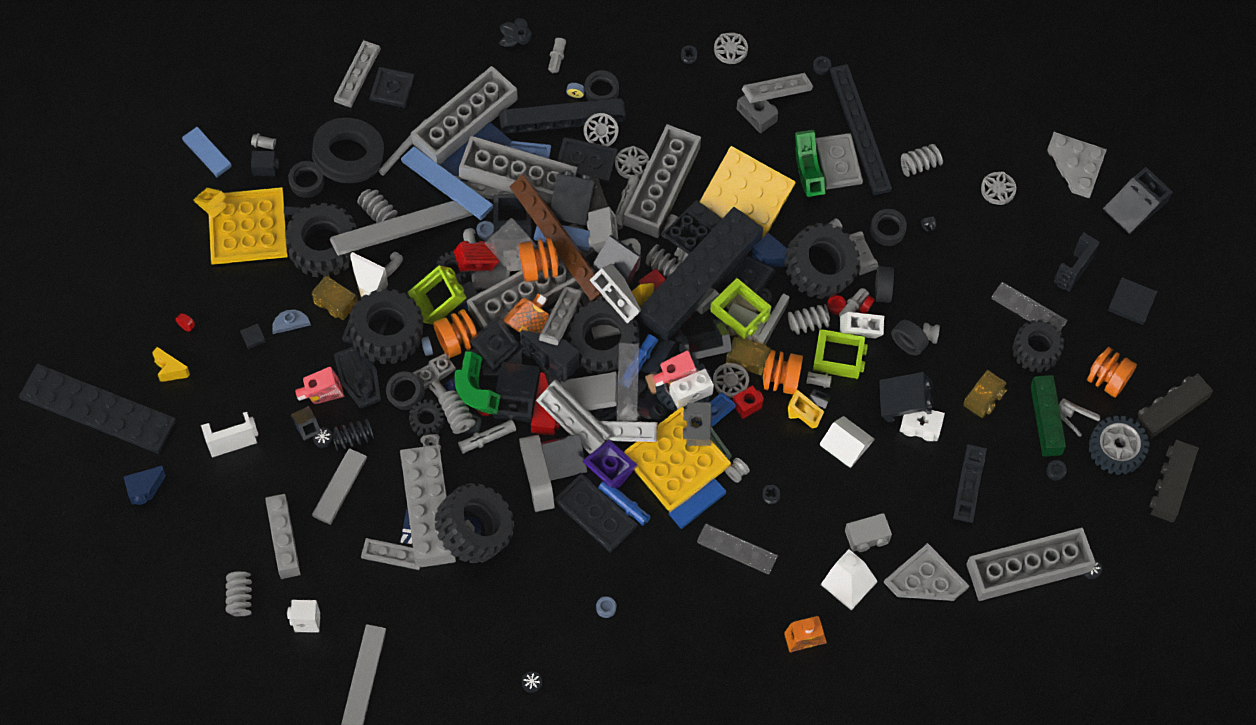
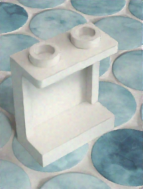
M244 412L245 423L212 433L209 423L201 425L211 456L215 457L256 444L255 436H258V431L253 417L249 418L248 413Z

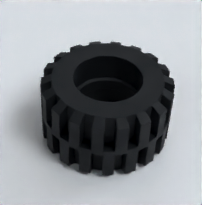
M1031 320L1030 324L1025 323L1023 328L1019 329L1013 344L1014 358L1018 357L1017 363H1022L1024 369L1028 367L1031 372H1034V370L1042 372L1043 369L1048 371L1050 367L1053 368L1056 362H1058L1064 347V338H1061V331H1056L1057 327L1055 325L1053 327L1050 325L1051 322L1043 323V320H1038V322ZM1033 340L1041 341L1047 346L1048 350L1044 352L1035 351L1028 342Z

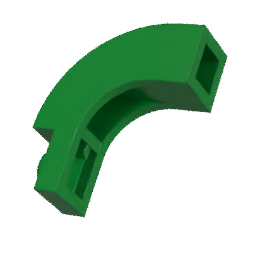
M814 130L796 132L795 153L803 190L807 197L825 194V183L817 160Z
M465 351L462 370H455V386L459 397L464 403L481 412L497 414L501 395L491 390H481L479 386V373L483 357L473 352Z

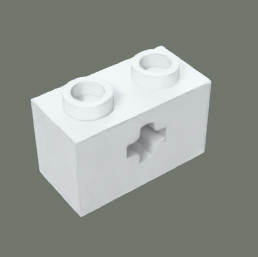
M847 312L840 316V333L873 339L883 335L884 316Z
M703 369L670 383L669 393L677 409L686 406L687 402L693 403L712 395L714 385L706 369Z
M932 410V414H927L924 411L906 414L903 416L900 432L907 436L922 437L926 441H937L945 413Z
M292 600L291 607H288L287 616L295 632H319L320 610L317 601Z

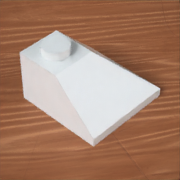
M352 252L350 256L361 297L365 294L369 296L375 290L380 292L382 289H386L388 281L385 268Z
M848 549L837 561L821 585L852 610L877 583V580L865 562Z

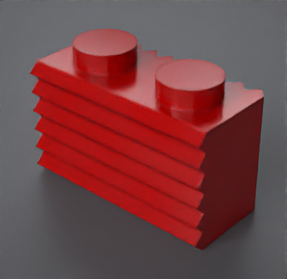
M463 241L454 250L460 272L492 271L499 263L494 243H486L485 241L469 243V241Z

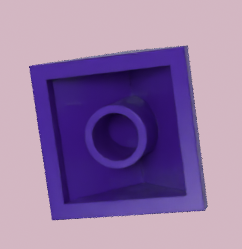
M610 440L583 459V463L612 488H620L637 467V464Z

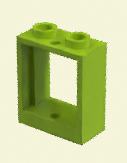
M439 265L408 291L410 298L416 301V306L418 305L422 311L423 323L433 324V322L444 318L466 299L464 289L455 278V272L450 267ZM444 279L452 296L434 310L426 293Z
M738 278L711 303L710 311L744 340L749 335H754L758 326L761 323H766L771 316V306ZM738 294L761 312L746 328L723 310Z
M820 329L813 371L858 379L859 373H863L865 361H862V355H866L868 344H864L865 337ZM825 342L858 346L856 366L823 361Z

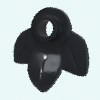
M517 18L514 23L506 22L500 26V31L504 35L499 42L501 46L513 47L518 43L524 45L531 40L532 34L528 28V23L522 18Z
M649 390L645 394V399L635 395L632 397L633 404L639 409L637 413L640 416L658 422L665 419L666 408L660 404L658 398Z

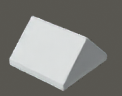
M843 416L833 422L821 441L820 446L851 468L874 441V438Z

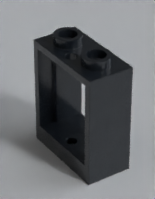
M515 194L494 195V239H532V218L527 211L526 220L499 221V210L525 209Z

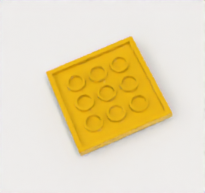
M731 146L701 198L700 203L721 218L733 207H736L763 227V238L770 230L796 182Z
M283 188L223 193L226 196L223 201L227 207L215 218L209 215L212 264L288 257L285 237L286 224Z
M680 407L657 425V442L637 441L624 451L637 464L634 471L669 512L684 503L731 466V462L712 440L711 446H687L686 439H683V428H687V421L683 420V407ZM696 422L692 424L694 427H699Z

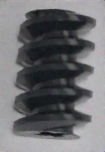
M364 418L363 425L357 420L356 427L352 422H349L348 429L342 424L341 431L335 426L332 433L336 451H339L340 445L347 449V443L354 447L355 441L362 445L363 438L367 443H369L370 436L374 439L367 418Z

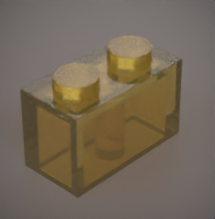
M327 276L312 291L313 302L318 307L326 308L333 317H339L342 320L347 317L357 302L355 294Z
M734 336L731 343L732 351L728 352L726 363L739 364L746 371L762 376L771 348L762 343H753L747 338L744 340L742 337Z
M987 370L966 397L963 406L983 418L986 413L990 414L996 406L994 402L997 399H1002L1006 393L1004 388L1007 382Z

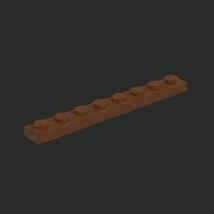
M522 174L509 187L546 238L551 237L557 254L591 301H596L602 295L590 281L596 272L528 177Z

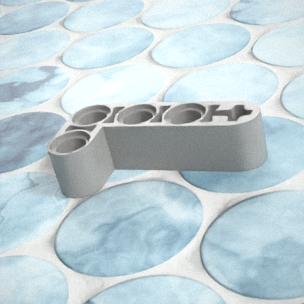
M539 435L519 438L531 488L534 510L538 512L555 508L553 491Z

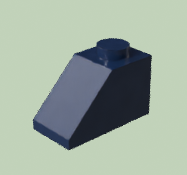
M767 233L753 247L752 257L770 267H785L784 260L787 258L785 257L787 248Z
M162 466L124 476L132 505H141L153 498L166 477Z

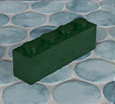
M1036 376L1031 383V392L1042 456L1062 455L1066 444L1054 376Z

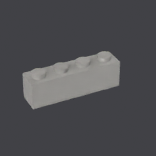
M282 494L267 497L265 499L279 575L281 579L301 575L286 496Z

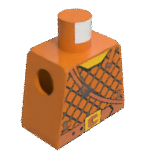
M537 294L532 302L522 298L502 321L518 332L525 330L541 334L549 317V314L541 309L547 299L540 294Z
M819 616L792 622L784 633L790 652L827 643Z

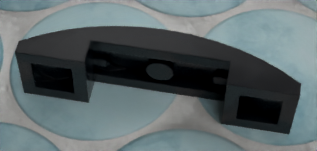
M967 445L953 515L955 520L973 523L987 448Z

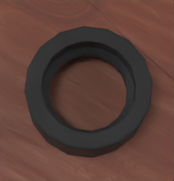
M604 70L595 71L586 78L584 83L585 97L588 101L616 99L618 97L619 83L616 76L611 72ZM604 81L612 85V92L605 96L595 95L591 91V86L596 82Z
M302 161L290 169L288 175L290 188L297 196L312 198L323 190L325 185L324 175L317 169L314 162ZM303 172H313L317 175L318 180L310 187H300L296 183V178Z
M894 209L880 210L872 218L870 227L872 238L883 246L898 244L905 236L907 226L905 217ZM885 219L892 220L899 225V231L896 235H884L878 230V223Z
M877 267L875 282L876 302L890 303L892 300L893 267Z
M901 320L891 332L895 343L911 355H919L929 343L925 332L909 320Z
M403 371L396 373L387 383V398L399 409L410 410L414 404L417 406V402H421L424 398V384L411 372ZM410 380L416 386L415 394L408 401L398 400L395 396L396 387L402 381Z

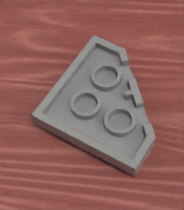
M1054 132L1047 151L1050 156H1053L1057 163L1056 166L1068 182L1071 192L1090 198L1107 149Z
M928 543L884 581L897 597L954 601L969 588V585Z

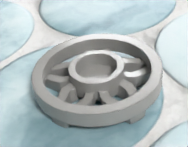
M723 33L714 44L716 57L727 64L741 62L748 52L746 40L742 35L736 33ZM720 54H726L727 59L722 57ZM736 54L742 55L739 58L735 59Z
M597 113L587 119L584 125V136L589 143H593V141L599 138V141L603 144L602 146L608 147L618 136V125L610 115ZM601 116L598 120L599 123L592 120L595 117ZM603 117H605V123H601ZM608 118L614 123V126H607ZM589 122L594 123L595 127H591ZM587 126L590 130H593L589 136L587 135ZM608 128H614L615 130L609 132ZM615 133L613 139L609 142V137L607 134L611 135ZM595 134L596 137L590 140V137ZM604 137H606V144L602 140Z
M631 146L617 154L615 168L626 179H629L630 176L641 178L645 169L642 170L641 165L647 163V167L649 157L642 149ZM618 161L623 164L621 169L618 166ZM633 171L636 175H629L627 173Z
M994 172L984 178L981 192L990 203L1003 205L1014 198L1016 184L1005 172ZM985 184L989 187L987 192L985 191ZM1013 191L1012 195L1008 198L1007 192ZM998 196L1000 200H995L992 197Z
M726 363L719 366L713 375V385L719 394L723 392L730 398L747 389L749 384L747 371L736 363ZM731 367L739 369L740 371L734 373ZM722 369H724V375L717 376L718 373ZM744 378L746 379L745 386L742 384V382H739L742 381Z

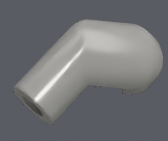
M469 228L464 231V241L477 243L475 241L474 234L476 232L474 229Z
M398 252L390 255L392 261L384 267L387 278L403 262V257Z

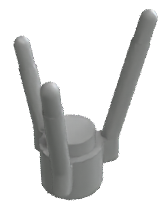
M1065 398L1059 404L1061 420L1079 437L1082 434L1066 418L1067 416L1071 418L1076 411L1097 421L1100 420V415L1077 406Z

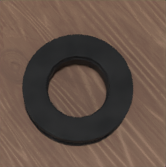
M338 118L323 124L317 130L313 140L312 158L317 169L326 177L341 183H358L374 176L381 167L384 153L383 139L379 132L370 124L354 118ZM353 140L361 144L367 153L359 160L345 161L334 156L329 148L337 141Z

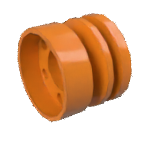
M551 237L546 238V247L543 246L542 239H539L537 249H534L531 241L518 243L525 282L538 280V271H542L545 279H548V270H551L552 277H558V256Z
M464 309L458 311L459 318L455 313L451 314L452 324L445 317L433 322L440 345L449 359L461 354L460 344L467 351L470 350L469 341L477 334L472 319Z
M1108 347L1092 365L1087 381L1092 383L1096 377H1099L1095 386L1099 387L1104 381L1107 382L1104 391L1116 398L1128 382L1137 364L1128 358L1123 359L1119 364L1117 360L1120 353L1116 352L1110 358L1113 349Z
M771 350L765 362L763 373L764 389L769 390L770 382H775L773 391L778 389L780 383L783 384L784 393L794 395L798 387L803 356L790 354L788 361H784V354L780 352L779 360L774 359L775 351Z

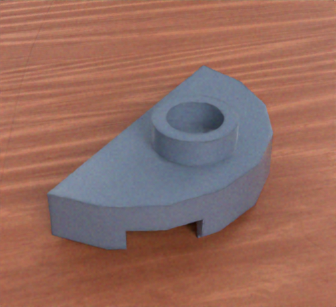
M287 310L275 318L273 334L311 324L304 313L297 310Z

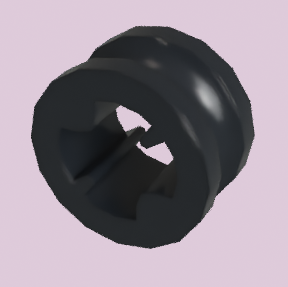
M689 45L683 47L681 50V60L686 64L694 63L697 59L696 48ZM686 53H692V57L690 55L687 57Z
M767 485L763 489L762 496L766 503L775 504L779 501L780 490L777 486ZM768 491L771 493L775 492V497H767Z

